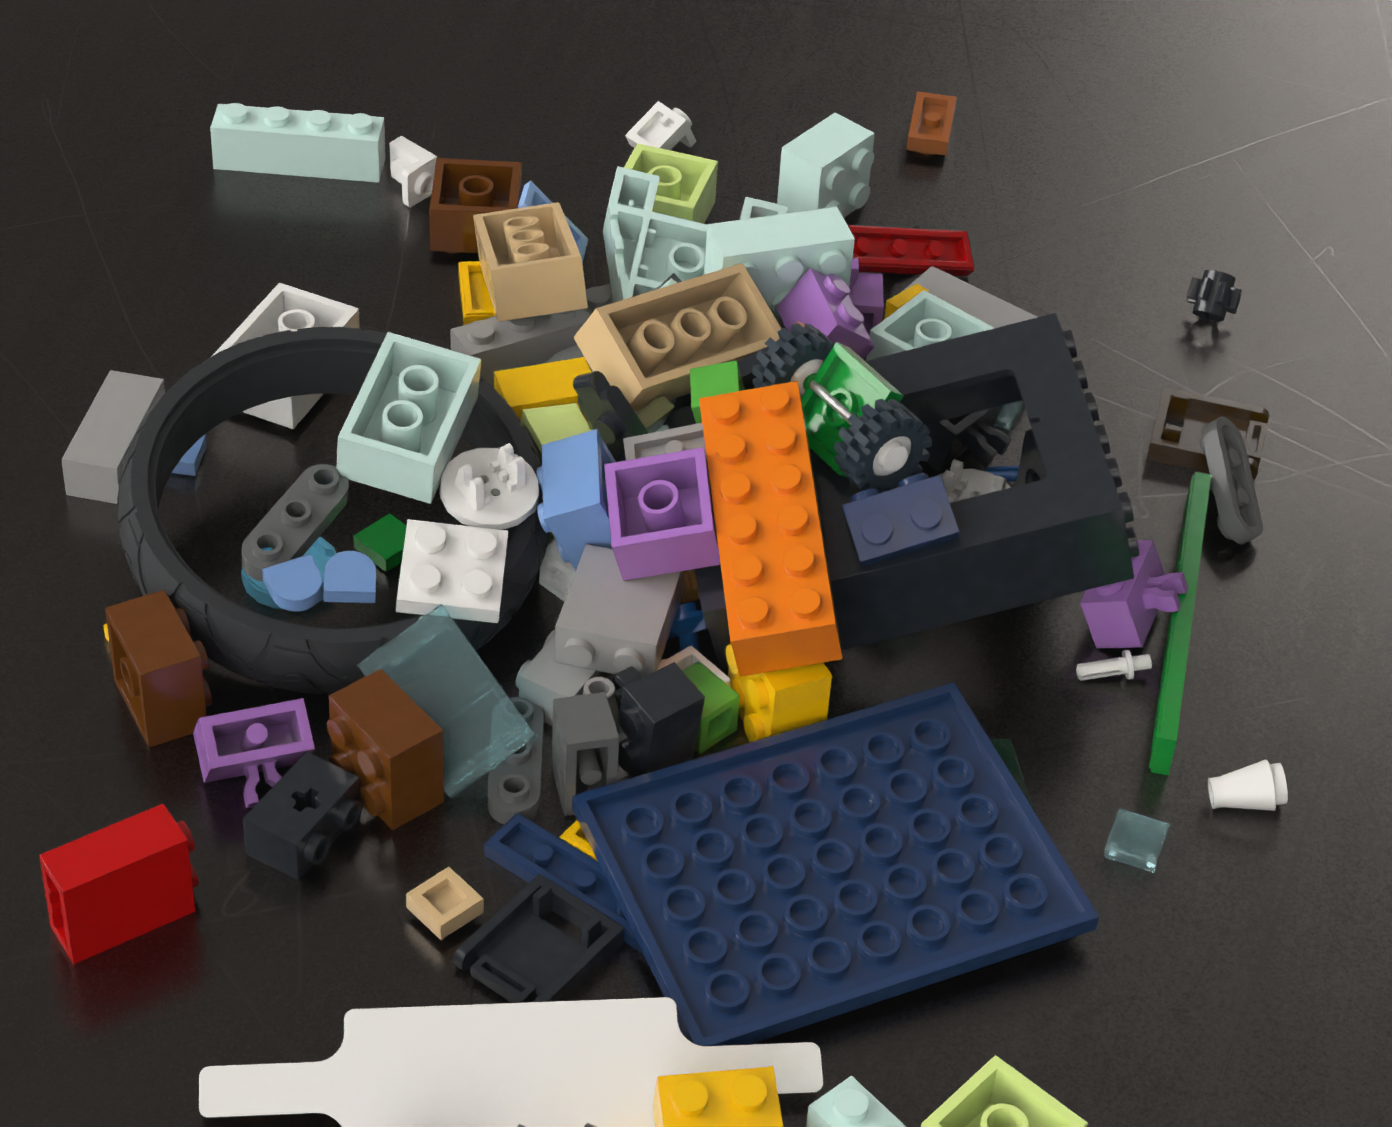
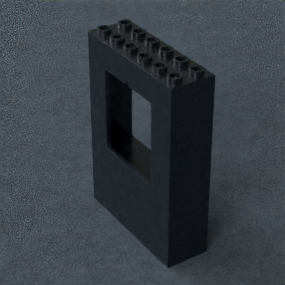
M1056 313L865 361L904 395L900 403L920 419L924 425L1023 400L1046 477L1040 481L951 502L950 505L959 529V537L861 567L849 528L846 526L843 516L842 505L850 503V497L853 496L850 480L837 474L810 448L841 651L1134 579L1131 558L1139 556V548L1133 527L1126 528V523L1134 521L1130 499L1127 491L1117 492L1116 488L1122 487L1115 457L1110 459L1105 457V454L1111 453L1104 424L1094 425L1095 421H1099V414L1093 392L1085 394L1083 392L1084 389H1088L1083 363L1081 360L1073 362L1072 358L1077 357V350L1071 329L1062 331ZM691 405L671 411L667 417L669 429L696 424ZM721 565L697 568L694 570L702 613L720 670L728 676L729 665L726 658V647L731 644Z

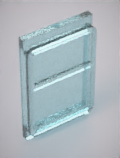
M442 604L424 617H420L417 622L387 644L378 648L376 652L357 665L365 677L382 669L443 729L444 790L451 799L488 771L495 769L499 763L536 737L527 721Z

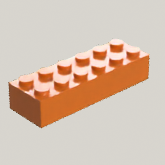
M798 381L699 398L730 641L739 676L843 659Z

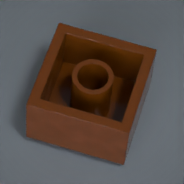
M436 158L429 208L430 251L478 253L473 215L518 208L522 190V162Z
M165 590L105 607L114 681L148 747L150 748L193 734L199 718L207 717L206 707L212 705V696L202 671L209 669L208 657L200 640L192 641L189 622L183 608H174Z
M382 669L329 695L330 720L327 721V729L331 737L332 751L329 763L359 777L360 800L370 815H378L393 831L444 803L443 729Z

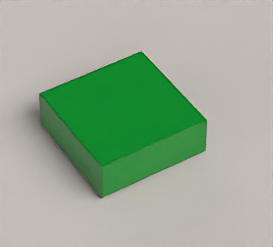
M389 513L353 536L354 548L367 555L373 563L387 572L402 563L407 526Z

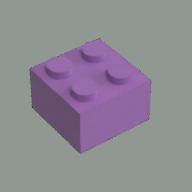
M704 447L604 464L611 544L623 581L721 565L707 457Z

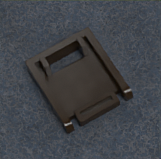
M1164 387L1146 460L1209 473L1207 459L1200 445L1202 428L1219 417H1225L1237 427L1243 437L1252 478L1255 480L1265 441L1269 412L1263 407ZM1167 419L1171 421L1183 423V427L1174 426L1170 424L1165 425V421Z

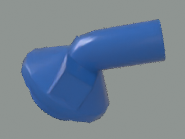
M695 602L679 605L668 639L678 637L680 651L693 646L700 652L697 632L706 630L707 626L702 610L697 611Z

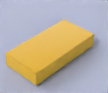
M480 261L459 262V283L464 325L495 317Z

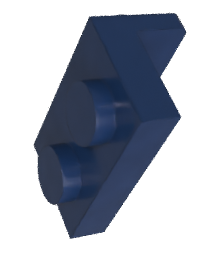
M927 474L913 475L900 481L899 488L882 493L879 492V489L864 490L851 496L850 503L842 505L845 523L849 528L861 567L959 537V529L941 475L928 478Z

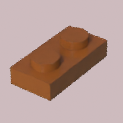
M917 91L906 150L917 151L924 155L938 154L947 156L957 97Z

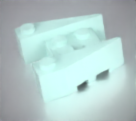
M619 166L616 169L603 227L613 303L653 291L673 273L681 281L704 275L707 224L652 212L660 176ZM745 197L739 220L786 214L788 206Z

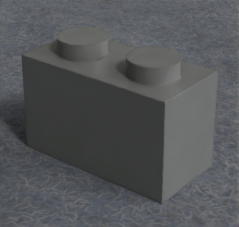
M605 692L553 699L552 774L564 816L575 815L572 810L573 795L617 783L619 735Z

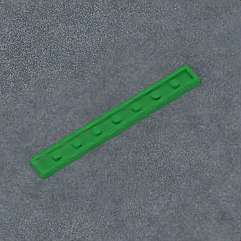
M1195 472V475H1192L1176 568V573H1184L1188 590L1186 594H1177L1181 604L1179 611L1170 612L1149 762L1151 772L1162 775H1169L1177 742L1211 482L1210 474Z

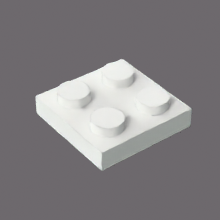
M408 519L396 612L498 623L508 531Z

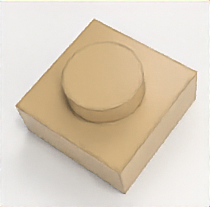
M447 867L406 893V907L442 940L484 913V898L450 867Z

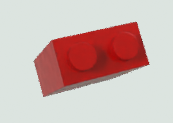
M164 804L39 855L50 926L73 964L195 912L193 889L199 886V881L189 853L195 850L194 840L186 823L183 820L176 822Z

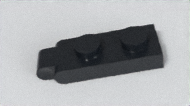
M594 371L576 376L573 380V387L579 396L578 405L592 425V430H598L616 462L626 461L623 438L648 434V431L621 390L615 385L611 386L602 372Z

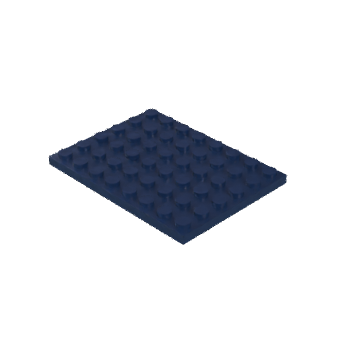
M954 682L576 794L572 798V810L664 997L671 998L676 1003L677 1022L683 1036L699 1046L750 1045L1096 930L1099 921L1098 913Z

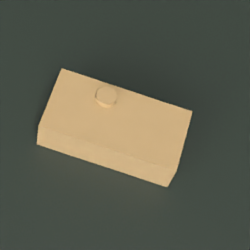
M559 202L473 215L480 266L498 322L588 308L582 257Z
M741 263L598 307L573 338L592 371L602 372L609 384L617 386L633 410L637 412L659 395H664L668 400L690 394V369L735 360L738 362L768 347L765 342L770 337L775 342L780 339L777 331L781 330V327L744 264Z

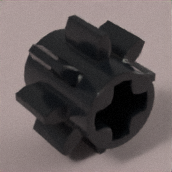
M1205 270L1202 280L1192 277L1186 296L1187 302L1194 304L1192 313L1200 318L1216 322L1224 321L1226 312L1236 314L1242 295L1241 289L1233 288L1236 278L1217 270Z

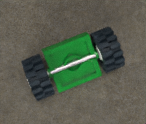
M799 323L792 324L791 333L785 328L777 331L780 339L776 342L771 337L765 342L769 349L766 353L759 350L756 359L761 362V365H753L752 373L757 377L752 380L754 387L760 388L798 381L809 447L837 474L849 478L862 491L879 489V492L882 493L896 489L899 482L908 478L912 472L916 475L921 473L923 468L919 465V462L928 461L930 453L925 448L932 446V439L928 436L930 434L928 427L900 403L904 395L850 347L838 342L834 344L818 328L816 329L810 324H805L803 328Z

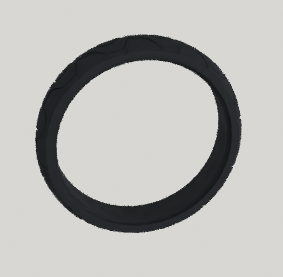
M311 327L297 329V331L286 330L238 343L218 352L205 360L202 365L198 364L181 377L152 407L141 422L137 434L130 443L120 479L117 497V520L122 547L127 551L125 556L133 578L143 596L165 590L174 608L180 607L185 611L192 641L200 640L205 648L208 659L220 666L222 665L231 672L279 689L309 694H323L325 692L331 695L379 669H382L399 687L410 685L428 678L431 674L433 676L454 666L488 643L512 619L511 616L520 609L532 589L545 557L549 539V532L546 533L543 530L537 509L519 525L510 527L508 531L498 623L419 614L383 625L361 628L311 627L281 621L245 608L217 592L189 568L167 536L158 511L165 485L181 458L201 437L230 417L270 401L309 394L337 393L358 395L387 333L367 329L361 331L358 328ZM480 377L478 398L460 438L472 449H500V447L510 443L514 454L519 457L521 456L532 467L536 476L537 467L542 466L538 450L526 428L521 426L518 416L501 395ZM540 486L538 504L543 503V492Z

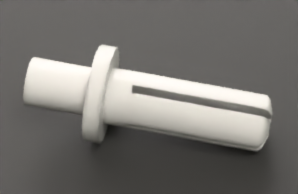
M1123 650L1122 657L1077 664L1076 674L1080 681L1125 674L1129 680L1134 678V671L1151 669L1152 663L1149 654L1131 656L1129 650Z

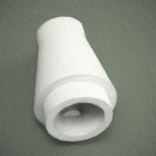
M1265 759L1222 776L1208 778V792L1213 809L1226 807L1275 811L1276 805L1287 804L1288 801L1287 783L1281 763L1269 764Z

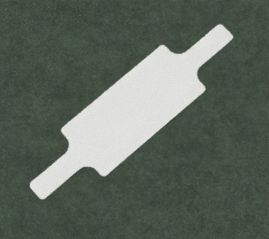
M668 997L352 1009L344 1016V1039L341 1047L333 1056L326 1060L302 1063L207 1066L203 1068L199 1074V1112L204 1117L322 1113L334 1118L341 1127H655L653 1101L657 1076L773 1066L778 1094L818 1092L823 1086L820 1048L812 1042L730 1046H699L690 1042L679 1029L676 1003Z

